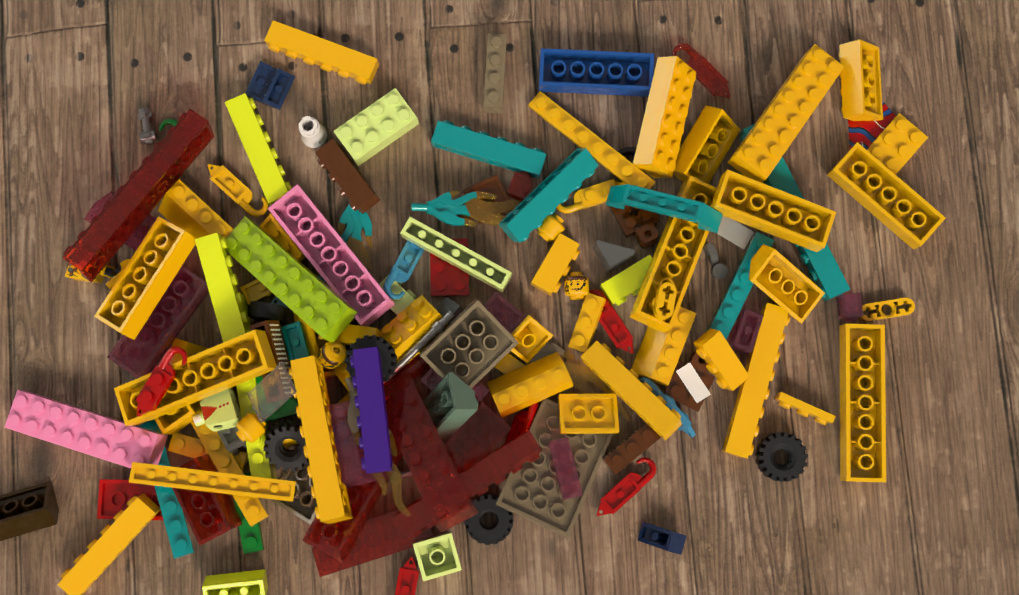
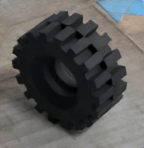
M365 335L364 338H357L354 344L351 343V348L347 350V358H345L346 369L350 376H355V367L352 368L350 363V356L353 355V350L378 347L380 349L383 383L385 381L388 382L391 375H394L395 368H397V355L389 342L376 335Z
M284 419L280 420L279 425L276 422L268 431L265 440L264 451H266V459L270 458L269 463L271 465L275 463V468L278 470L280 467H283L284 472H287L288 468H291V472H295L297 467L301 470L304 468V464H309V458H306L303 447L306 446L305 438L301 436L300 426L302 425L298 419L296 423L293 422V419H288L287 423H285ZM285 439H293L298 443V447L294 450L286 449L283 446V441Z
M786 432L772 433L761 440L762 442L758 444V451L755 452V456H757L756 464H759L758 469L764 473V476L774 481L788 482L798 478V475L805 471L803 468L807 467L808 462H805L806 458H808V454H805L807 449L806 446L801 444V439H797L795 435ZM779 449H783L788 453V461L782 465L777 464L774 460V453Z
M485 494L479 496L466 509L464 515L466 531L472 539H475L480 544L490 545L503 541L513 527V513L496 505L499 498L497 495ZM485 512H493L496 515L497 521L494 526L486 527L482 524L481 517Z

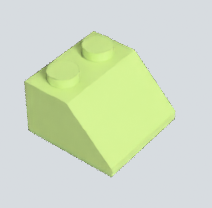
M452 532L413 543L423 581L462 570Z

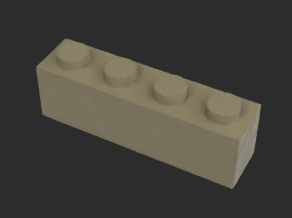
M488 33L484 113L503 114L507 34Z

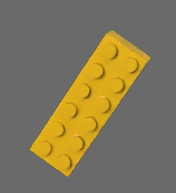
M678 56L658 57L634 156L633 165L653 178L673 177L677 155L680 150V142L684 132V124L688 115V107L692 97V89L696 80V71Z
M858 142L849 149L827 174L829 178L913 250L921 247L946 218Z
M728 169L721 175L710 206L722 213L724 217L815 252L825 248L836 212Z
M158 216L94 317L119 333L135 340L195 246L196 238Z
M421 295L391 322L386 324L378 332L377 337L384 338L394 348L397 355V363L432 328L431 325L436 320L439 321L442 316ZM437 333L422 349H424L439 333ZM344 361L333 372L349 391L345 379L351 376L346 369L347 364Z

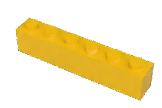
M274 20L264 40L268 49L273 52H284L286 56L292 59H303V62L308 65H319L321 69L327 72H331V70L338 72L339 76L354 78L356 82L363 85L366 83L372 84L379 67L377 58Z
M596 341L580 356L583 363L666 441L682 425L681 415L675 409L670 410L666 406L667 402L660 395L656 397L651 392L653 389L646 382L642 384L637 379L639 376L634 370L626 369L624 361L619 356L614 357L610 353L611 349L605 343L601 345Z
M144 493L138 497L136 495L133 496L127 503L129 507L125 511L121 510L113 518L115 522L111 526L108 524L100 532L102 536L98 540L94 539L87 546L89 549L85 555L83 553L74 560L76 565L62 573L60 576L62 580L57 585L68 595H83L161 510Z

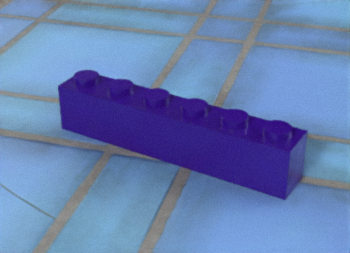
M378 347L353 350V355L350 356V363L352 368L355 367V376H352L353 387L357 388L358 394L354 399L355 406L359 408L360 416H357L358 429L362 430V437H359L360 449H364V457L361 458L362 469L366 470V474L393 471L380 349Z

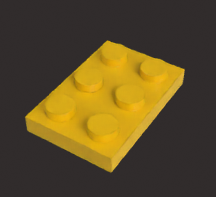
M899 113L867 148V151L896 175L927 140L928 136Z
M617 394L558 395L560 434H608L619 432Z

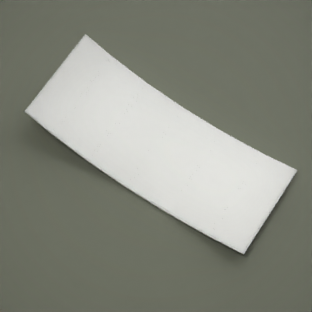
M691 363L676 371L696 403L711 395Z

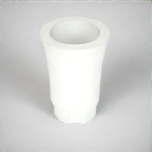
M305 116L299 123V131L303 143L310 148L322 146L327 139L325 127L313 117Z

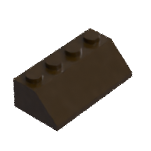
M51 481L0 496V541L57 524L59 508Z

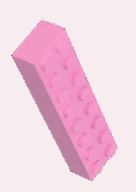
M298 184L268 208L330 288L358 312L354 318L361 326L368 327L395 305L393 300L386 294L384 289Z
M17 390L4 428L131 468L132 462L158 465L168 435H163L140 426H125L124 421L22 390Z

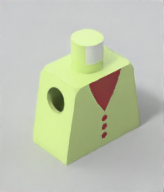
M231 388L201 400L202 412L193 416V421L197 427L206 424L212 431L236 427V423L242 419L236 394Z

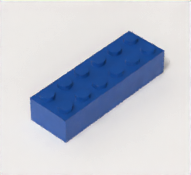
M541 48L538 92L649 97L654 75V53Z

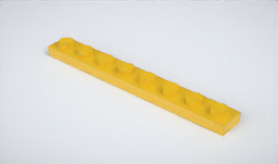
M541 91L528 104L530 109L579 148H586L598 163L623 183L650 190L656 184L653 179Z
M201 400L191 404L196 414L202 412ZM192 419L190 423L218 471L221 473L245 475L234 455L226 449L217 431L210 430L206 424L197 427ZM233 495L251 527L269 516L259 498Z
M132 462L129 483L293 502L296 481Z

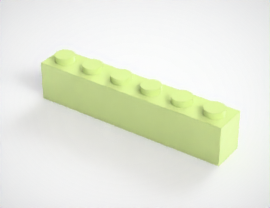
M409 217L400 232L404 239L502 293L512 277V272L412 217Z

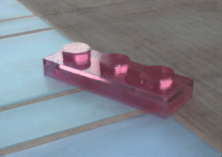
M568 437L549 441L548 445L563 501L583 496Z

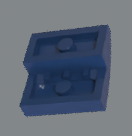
M260 61L245 93L249 98H253L257 102L280 110L295 76Z

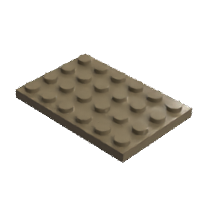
M547 398L544 399L496 505L569 538L613 433L560 434L558 404Z

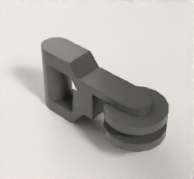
M704 244L703 251L712 266L711 275L716 279L724 278L728 270L724 264L718 263V253L714 244Z

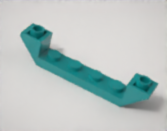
M630 184L611 186L606 200L607 206L624 210L625 205L695 222L698 223V229L718 233L723 217L722 213L703 202Z

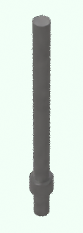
M450 310L439 321L436 320L431 325L432 328L397 362V368H395V373L391 375L390 380L437 333L440 334L445 329L444 326L455 317Z

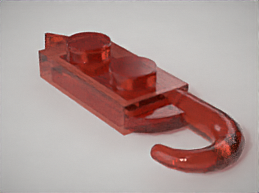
M682 43L674 47L672 56H677L679 50H684L691 56L687 65L696 71V79L713 96L717 95L728 99L731 97L727 85L729 82L692 46Z

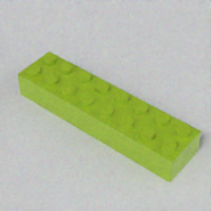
M246 216L243 217L226 238L228 243L226 251L323 339L334 343L358 313L270 234Z

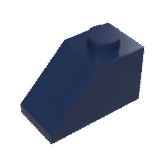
M643 522L638 541L681 555L687 536Z

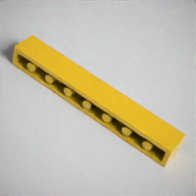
M765 303L762 306L745 367L750 377L740 385L722 452L746 459L753 453V438L757 437L759 432L758 420L763 417L765 407H762L764 399L767 400L770 392L768 384L775 375L773 366L780 357L778 348L785 339L783 330L790 321V315L780 306Z

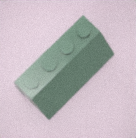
M449 372L418 406L424 442H446L478 410V400L475 398L474 390L453 372Z

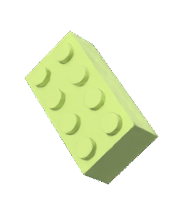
M395 88L335 129L334 133L356 165L359 166L413 129L419 122L417 116Z

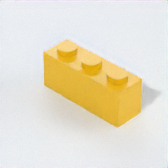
M559 233L533 278L531 285L550 296L553 292L557 293L562 285L559 282L561 277H566L571 269L568 266L572 259L576 260L580 253V250H578L580 244Z
M709 329L693 343L697 348V354L705 360L707 369L717 378L716 383L722 389L734 391L750 377L720 330Z

